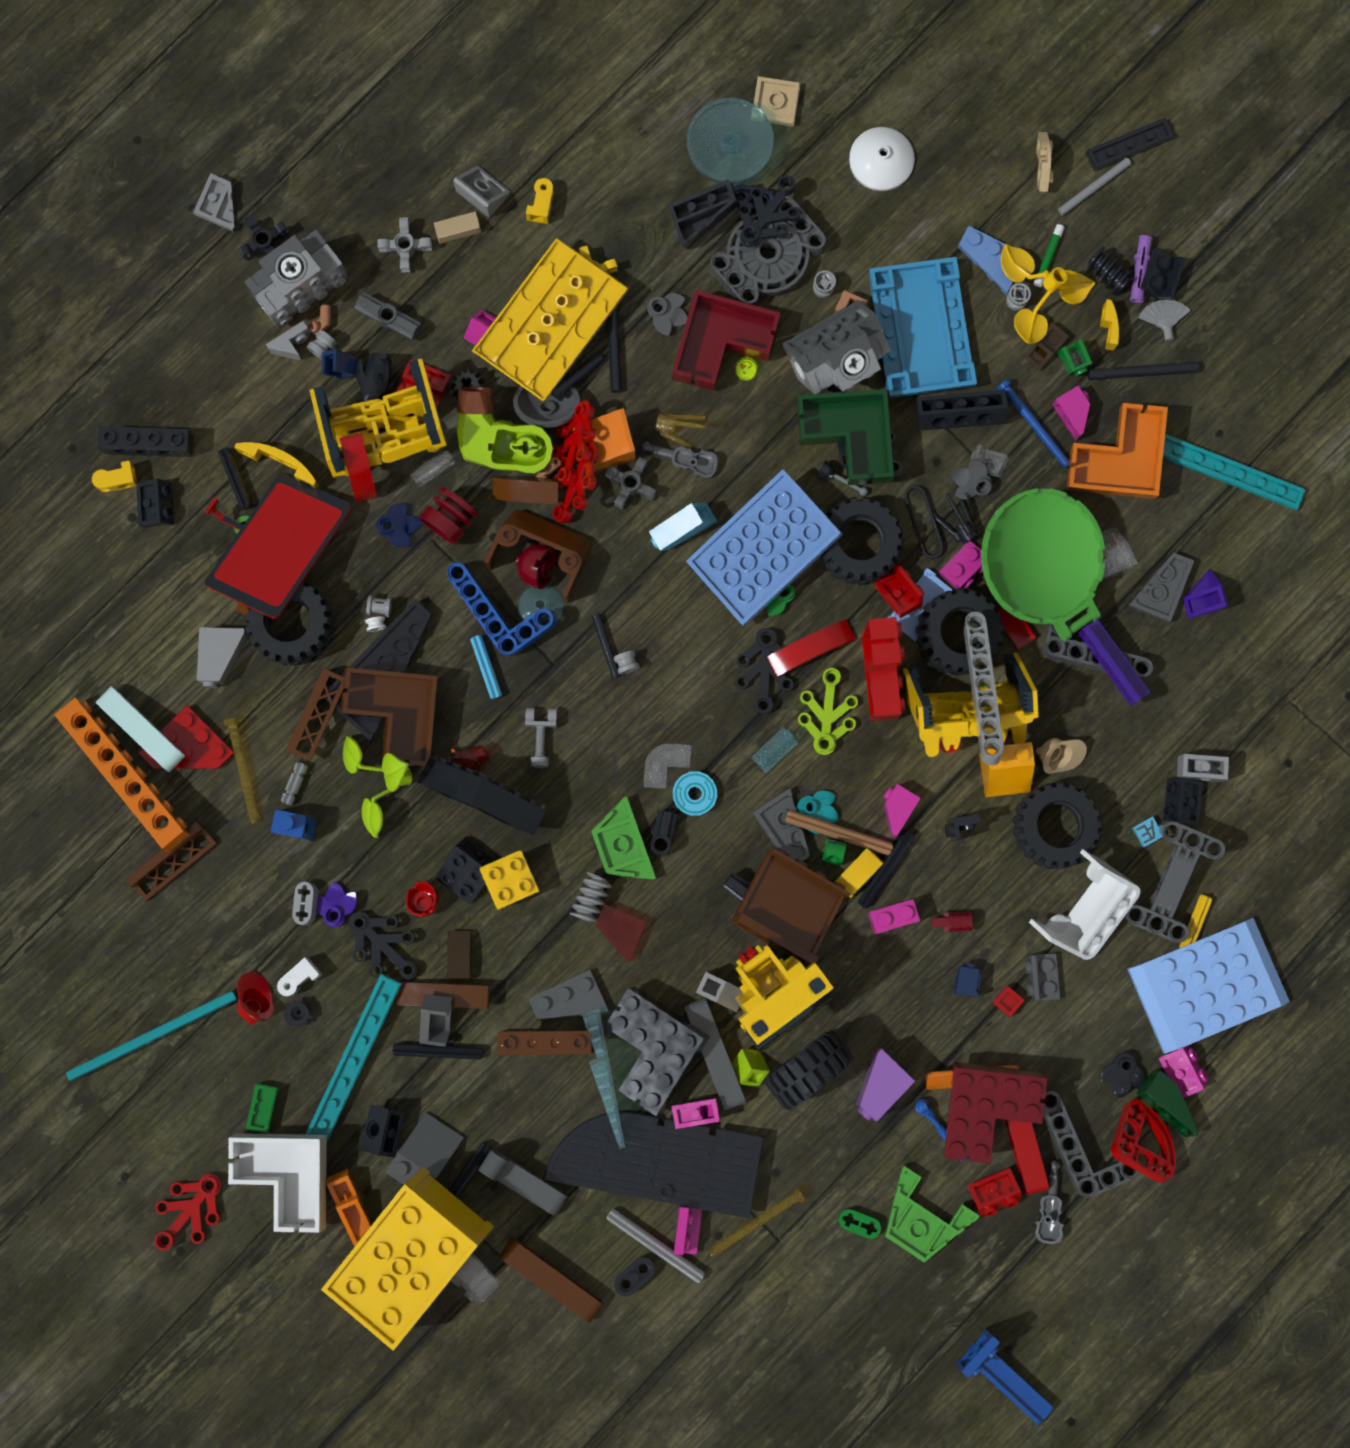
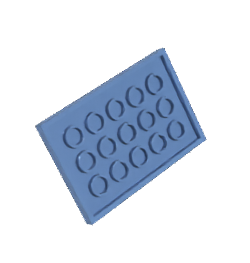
M782 469L686 562L743 626H746L843 534L791 476Z

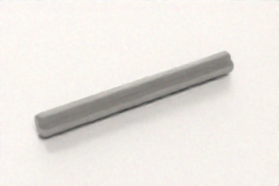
M616 1209L610 1210L606 1217L608 1221L696 1283L702 1281L705 1276L703 1270L683 1256L674 1254L673 1249Z

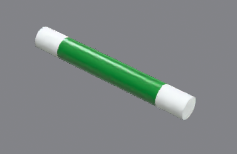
M1056 225L1037 274L1048 271L1065 228L1063 225ZM1044 277L1036 278L1034 285L1042 287Z

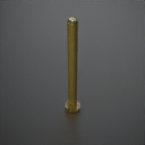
M239 717L226 719L223 722L224 726L229 728L251 824H257L259 822L237 727V724H240Z
M798 1187L793 1189L794 1193L711 1247L708 1250L711 1257L716 1256L798 1201L800 1203L806 1201Z

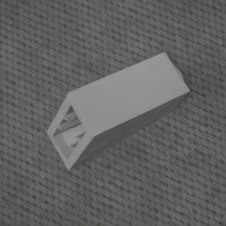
M199 627L197 681L203 684V687L216 688L217 684H224L248 637L244 628Z

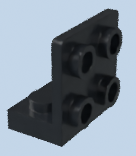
M466 836L455 846L435 878L465 902L471 904L485 885L480 867L497 859Z

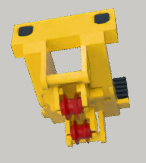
M747 945L748 951L745 953L738 951L740 956L738 957L739 960L736 961L738 966L735 969L740 975L738 979L743 985L739 987L742 993L735 999L744 1012L738 1018L742 1023L740 1026L758 1051L761 1052L832 999L829 991L834 988L814 962L805 968L793 956L789 957L786 961H783L782 958L778 960L767 945L763 947L764 950L759 945L752 948ZM780 985H782L780 988H778L776 991H774L772 994H770L768 997H766L769 993H771V992H772L773 990H775L777 987H779Z

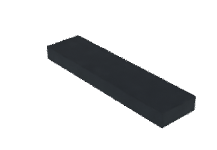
M1163 118L1090 148L1085 153L1095 172L1120 162L1125 158L1132 157L1173 140L1174 134L1166 118Z

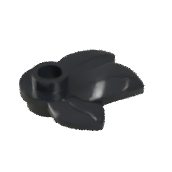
M1120 1053L1112 1063L1103 1067L1100 1081L1111 1082L1114 1094L1121 1098L1127 1095L1132 1087L1139 1089L1145 1081V1076L1142 1069L1136 1066V1060L1131 1054ZM1128 1061V1067L1122 1068L1123 1062Z

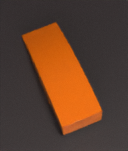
M345 1169L327 1177L326 1185L355 1247L372 1224L349 1170Z

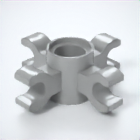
M408 217L399 218L400 233L395 236L394 240L378 239V249L380 253L397 251L400 256L401 272L410 273V257L414 255L415 251H432L431 238L413 239L409 234L410 222ZM403 242L410 243L408 248L402 249L399 247Z

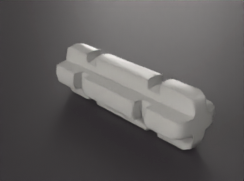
M296 762L293 769L294 773H291L285 788L287 791L282 795V803L293 805L295 801L294 796L298 793L304 779L302 776L306 774L308 769L306 764Z

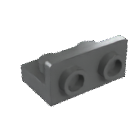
M1056 954L1029 955L1028 960H1025V971L1030 976V983H1027L1028 997H1031L1032 1001L1060 999Z

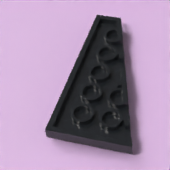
M414 599L349 668L405 673L432 614ZM336 680L328 688V692L331 693L338 690L341 681ZM335 695L330 696L332 702L334 700ZM341 695V697H340V699H339V701H338V703H337V706H336V708H335V709H336L338 712H340V713H341L342 695ZM341 713L370 742L383 718Z

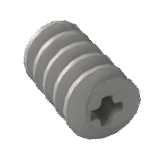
M586 872L591 879H583V883L588 887H581L579 889L584 896H576L580 904H573L572 907L577 913L569 914L587 922H597L598 919L593 916V913H601V910L596 906L605 904L600 899V897H608V894L603 889L611 888L612 886L607 880Z

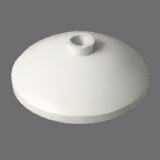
M876 127L863 132L854 141L850 150L849 164L854 177L862 185L876 191H888L899 187L909 178L914 167V151L910 142L902 133L892 128ZM885 151L887 155L882 156L879 152Z

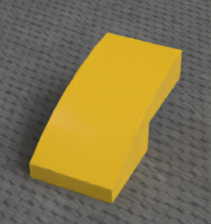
M1107 299L1102 308L1100 327L1108 328L1105 349L1114 351L1119 340V325L1112 300Z
M867 847L835 882L846 887L845 890L851 893L849 896L851 898L884 862Z

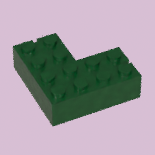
M887 389L798 395L797 413L800 445L844 442L847 486L868 484L869 480H872V484L892 483L894 470Z

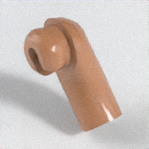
M321 305L320 318L309 322L308 330L312 334L316 335L319 330L325 331L330 327V305Z
M553 457L546 467L538 472L536 477L539 479H549L548 477L560 467L561 461Z

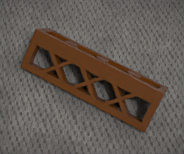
M323 668L286 747L287 752L309 761L312 760L343 693L344 677ZM331 678L341 681L338 690L331 693L328 692L327 686ZM335 695L334 700L332 702L330 696ZM328 697L331 704L329 710L319 713L318 706L320 701ZM326 715L324 721H322L321 716ZM319 718L321 723L320 730L310 734L308 727L311 721ZM317 735L315 741L313 742L312 737ZM309 738L312 747L307 755L298 751L302 740Z
M196 821L186 829L190 835L173 850L167 852L162 849L125 879L131 887L138 891L146 902L217 845V842L201 823ZM201 834L210 842L203 849L194 848L195 839ZM181 850L190 851V857L186 863H177V856ZM164 864L172 865V874L168 878L159 877L160 868ZM146 879H155L154 889L146 894L140 884Z

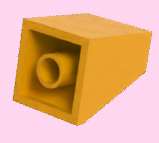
M1032 742L1004 745L1000 762L993 766L985 764L979 753L985 798L1030 792L1035 767ZM995 749L987 750V752L992 755L998 753Z

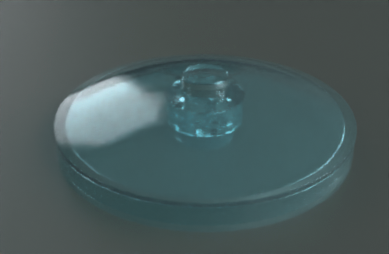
M721 98L703 106L692 118L686 139L689 158L699 173L716 183L729 179L733 185L747 182L760 174L771 158L774 144L772 126L766 115L754 104L739 98Z

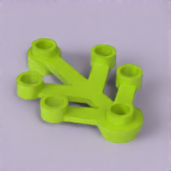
M835 668L825 670L822 676V680L826 685L824 709L815 701L812 692L803 691L800 695L801 703L808 705L822 723L820 732L811 722V716L808 713H801L798 717V724L805 727L813 736L814 749L821 755L832 753L836 747V740L847 731H852L856 726L855 720L848 717L843 720L839 728L830 733L831 724L849 709L852 710L858 705V699L850 695L846 697L844 703L833 711L835 686L841 679L840 672ZM829 674L834 675L835 681L829 682L827 676ZM809 694L811 700L808 702L804 701L803 695ZM853 699L855 701V705L849 706L847 704V700ZM807 716L809 721L804 724L800 721V718ZM851 721L853 723V727L846 728L845 722ZM822 740L828 742L829 746L827 748L821 747L820 742Z

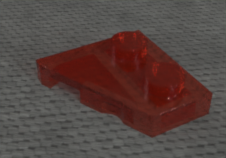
M604 904L596 926L623 958L630 962L646 921Z

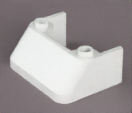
M1082 849L1080 853L1091 862L1087 869V877L1093 881L1067 917L1057 914L1051 917L1046 925L1033 919L1029 923L1049 942L1088 960L1099 952L1140 895V888L1109 864Z

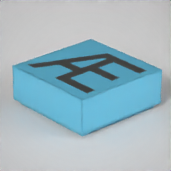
M1153 817L1132 828L1142 847H1146L1162 838L1159 833V827Z

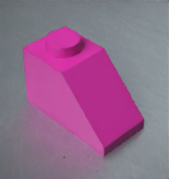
M1079 386L1061 395L1052 404L1075 441L1079 440L1084 433L1090 407L1088 394L1085 390H1081Z
M899 784L894 788L890 786L883 797L886 799L884 809L890 835L894 838L897 837L920 800L918 796Z

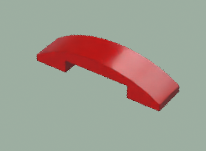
M362 433L339 438L355 502L358 503L377 498Z
M845 619L769 655L767 659L778 677L828 651L852 642L856 638Z

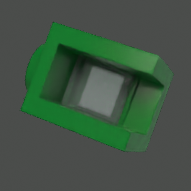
M1082 339L1057 351L1068 375L1072 373L1075 376L1087 372L1086 367L1092 364Z

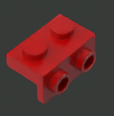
M899 564L894 566L892 574L875 582L877 591L900 619L922 607L924 596L922 588L912 581L909 572Z

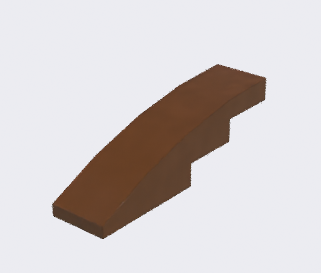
M401 982L402 985L395 1001V1005L422 1006L425 994L451 997L452 1007L489 1009L490 986Z

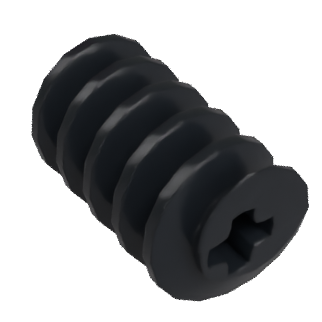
M1103 246L1088 261L1087 271L1095 269L1093 276L1098 277L1101 275L1099 280L1101 284L1108 281L1105 288L1108 290L1114 287L1112 291L1114 296L1121 293L1135 276L1128 279L1130 271L1122 273L1123 264L1115 267L1117 259L1109 261L1111 253L1103 255L1102 253L1105 249Z

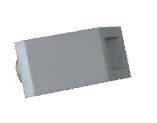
M705 972L696 993L737 1012L740 1005L735 998L742 991L740 988Z

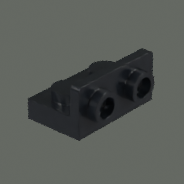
M1153 248L1140 289L1156 300L1172 299L1186 259L1183 257H1172L1161 248Z
M153 479L136 483L139 527L146 528L160 524L174 525L173 489L171 482Z
M1168 778L1163 821L1171 819L1184 825L1199 826L1203 782L1187 778Z
M980 813L947 819V824H944L946 837H950L951 842L961 840L960 831L976 828L975 824L981 823Z

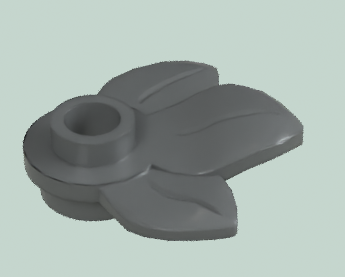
M670 293L664 298L654 297L649 301L647 306L648 313L653 317L655 329L662 335L669 336L672 326L680 327L686 324L687 315L680 308L685 300L683 296L677 293ZM659 305L662 307V310L657 312L654 310V307Z
M972 459L968 468L960 467L951 473L954 482L959 486L955 496L960 499H970L976 494L986 495L990 492L993 485L991 478L987 475L986 465L978 459Z

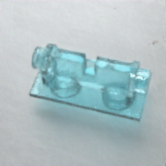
M783 727L751 756V759L767 773L798 742L794 739L793 734Z

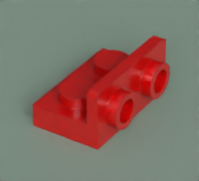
M1010 1168L968 1185L980 1217L984 1215L986 1217L992 1216L999 1209L1014 1207L1022 1200L1021 1190Z

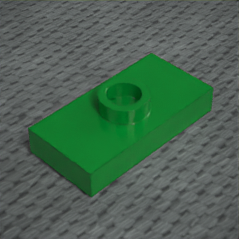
M259 1083L255 1084L245 1129L269 1133L279 1091L278 1087Z

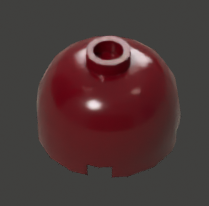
M541 544L527 547L516 559L520 579L526 585L535 589L543 590L547 587L552 578L547 577L551 567L555 569L556 550Z

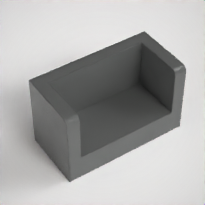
M425 994L421 1008L419 1043L447 1046L451 1025V997Z

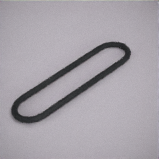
M910 486L905 491L904 498L922 552L928 558H937L943 553L944 545L926 492L921 486ZM912 489H919L923 493L940 543V551L936 555H929L924 548L908 500V493Z

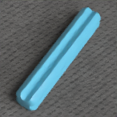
M481 635L474 636L470 640L491 699H497L502 696L483 638Z

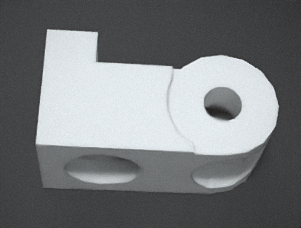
M304 957L279 980L277 989L283 996H294L305 981L309 978L312 981H316L323 974L308 957Z

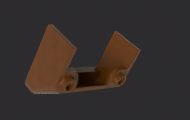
M516 510L512 512L498 530L484 561L487 569H492L501 547L515 546L521 535L540 544L550 546L561 552L559 567L563 572L571 575L563 593L564 602L568 603L591 553L589 540L525 511Z

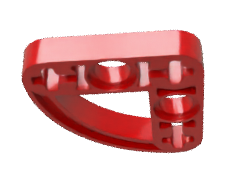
M1133 1099L1126 1103L1111 1145V1153L1115 1159L1156 1182L1164 1183L1173 1177L1176 1167V1153L1171 1134L1158 1114L1152 1108L1143 1104L1141 1100ZM1144 1121L1153 1130L1159 1142L1162 1157L1137 1144ZM1125 1124L1132 1127V1136L1126 1133ZM1139 1155H1143L1146 1158V1166L1140 1164L1138 1160Z

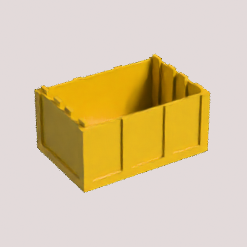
M424 1167L403 1185L321 1289L393 1351L494 1227L489 1221L485 1222L429 1175L430 1172Z

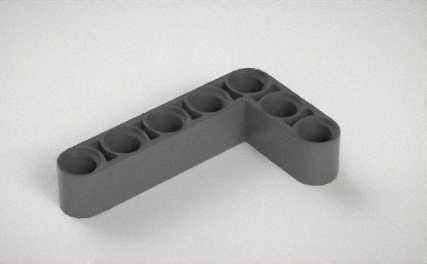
M1072 618L1065 622L1067 627L1071 625ZM1047 624L1042 645V653L1046 658L1105 672L1099 663L1093 661V654L1085 643L1071 639L1064 642L1058 636L1054 626ZM1049 643L1057 644L1059 651L1057 653L1051 652L1048 647ZM1071 648H1076L1080 651V658H1074L1071 655ZM1122 652L1141 680L1152 673L1153 665L1149 659ZM1137 664H1142L1145 667V674L1137 672Z
M1046 1090L1045 1096L1051 1094L1054 1097V1104L1051 1107H1047L1044 1104L1043 1117L1073 1187L1079 1195L1087 1198L1094 1197L1139 1176L1140 1172L1134 1169L1130 1174L1126 1175L1123 1171L1125 1164L1118 1160L1092 1171L1061 1097L1055 1091ZM1057 1116H1061L1064 1121L1060 1128H1055L1053 1125V1120ZM1070 1137L1073 1145L1070 1149L1065 1150L1062 1145L1063 1140ZM1075 1159H1080L1082 1162V1167L1078 1171L1072 1169V1162ZM1110 1171L1112 1180L1105 1184L1102 1180V1175ZM1089 1180L1091 1189L1084 1193L1081 1189V1184Z

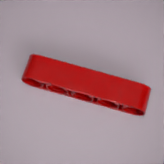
M1005 1120L1026 1196L1049 1190L1032 1123Z

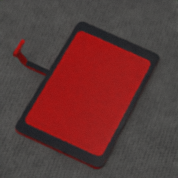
M285 473L277 476L244 525L220 513L215 507L219 501L215 497L206 509L205 514L209 515L212 513L223 523L240 531L206 578V587L272 619L278 618L352 510L351 504Z

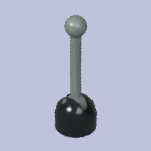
M825 460L817 476L825 480L834 477L847 485V479L836 474L834 465ZM849 485L859 491L862 496L868 494L866 487L861 488L857 485Z

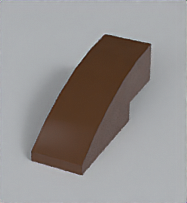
M492 477L493 499L538 504H558L559 502L558 479Z

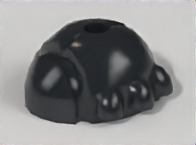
M299 999L298 1002L293 1000L292 1004H286L287 1011L284 1013V1019L288 1024H295L300 1028L302 1024L306 1025L308 1023L307 1019L312 1018L309 1009L302 999Z

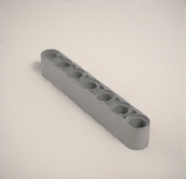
M971 612L965 620L964 636L980 754L985 764L993 766L1000 762L1004 750L985 616L980 612ZM976 623L980 627L973 628L970 626V624ZM980 644L982 648L977 649L973 645ZM980 664L985 666L986 668L978 669L976 668V665ZM981 685H985L989 689L984 691L979 689L978 687ZM987 706L990 707L992 710L989 712H985L981 709V707ZM989 727L995 732L987 733L984 729ZM995 749L998 753L992 755L989 754L987 750Z

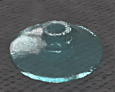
M547 585L543 590L529 587L524 591L519 600V613L523 620L540 610L536 607L539 601L545 604L542 609L552 611L556 615L557 621L559 620L563 611V602L560 594L554 588ZM549 614L542 615L540 622L543 626L550 622Z

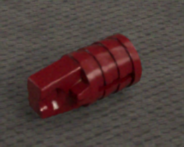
M943 912V918H931L932 927H944V932H972V912Z

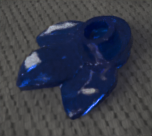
M404 503L391 506L387 515L381 516L376 522L378 533L388 537L390 542L398 547L410 546L411 542L408 535L417 531L421 525L418 519L406 515L407 505ZM391 523L392 526L386 530L384 529V524Z

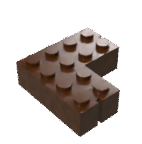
M345 668L343 689H347V693H342L341 713L386 717L382 761L385 754L392 753L404 762L407 760V763L410 765L426 766L431 756L437 676Z

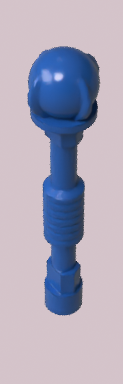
M919 1099L915 1105L916 1111L921 1116H926L928 1120L930 1119L937 1128V1132L945 1141L946 1127L941 1125L935 1118L934 1113L931 1111L933 1107H930V1102L927 1099Z

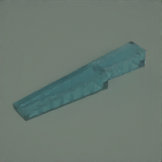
M596 1009L582 1014L587 1031H590V1040L597 1058L590 1060L589 1064L619 1149L625 1148L600 1010Z

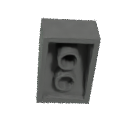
M426 1112L385 1173L404 1185L424 1167L430 1172L429 1175L437 1180L464 1137Z

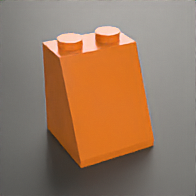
M624 408L591 420L593 428L596 429V437L593 441L585 440V443H594L600 450L599 459L594 463V472L606 469L609 465L614 467L635 461V449Z

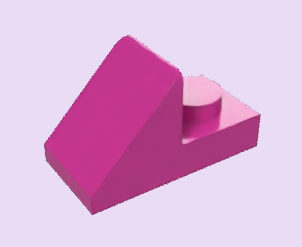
M717 1098L672 1106L675 1129L721 1121Z

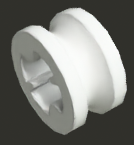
M379 616L366 619L365 623L368 624L367 632L385 630L387 628L383 623L385 617Z

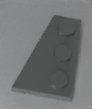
M590 970L528 998L537 1020L609 1011Z

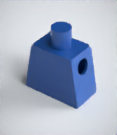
M275 810L270 833L313 842L317 819L306 815Z

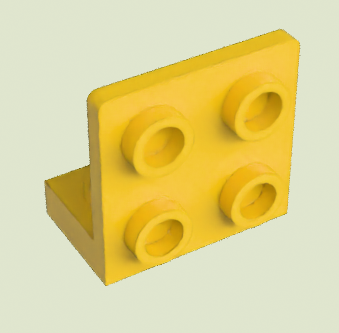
M521 850L480 867V872L497 910L539 892L537 883Z

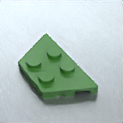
M624 797L591 831L606 874L654 880L656 877L628 798Z

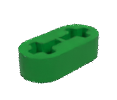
M847 1208L842 1210L838 1216V1221L842 1228L865 1238H876L881 1232V1225L877 1219L856 1210ZM849 1213H852V1218L857 1220L858 1224L849 1223L848 1226L845 1225L843 1216H848ZM872 1221L876 1231H871L870 1234H867V1229L862 1227L861 1223L870 1224Z

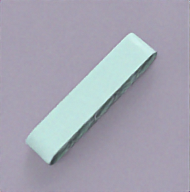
M110 686L96 701L99 707L169 773L185 757L167 737L114 687Z

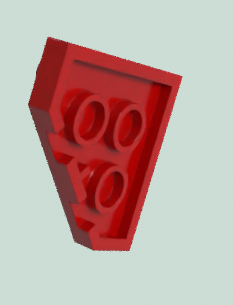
M186 706L160 731L185 755L173 769H220L235 754L189 706ZM143 748L138 752L154 769H164Z

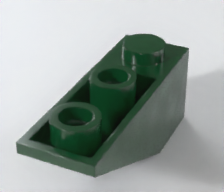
M1161 1070L1151 1072L1136 1092L1142 1098V1103L1159 1112L1158 1116L1162 1120L1173 1124L1176 1127L1175 1130L1183 1137L1198 1136L1199 1132L1178 1085Z

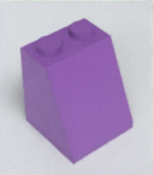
M877 1048L873 1053L856 1102L860 1107L857 1111L866 1120L870 1121L873 1119L876 1122L915 1082L881 1048Z

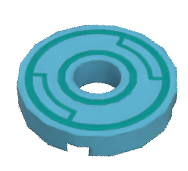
M699 771L688 772L682 775L676 781L673 788V800L676 807L689 816H701L708 813L717 799V788L714 781L707 774ZM691 788L700 789L702 795L698 800H692L689 797L688 792Z

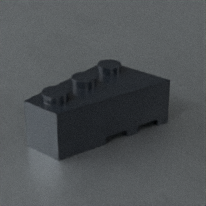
M728 179L667 205L682 246L689 249L740 205L734 185Z

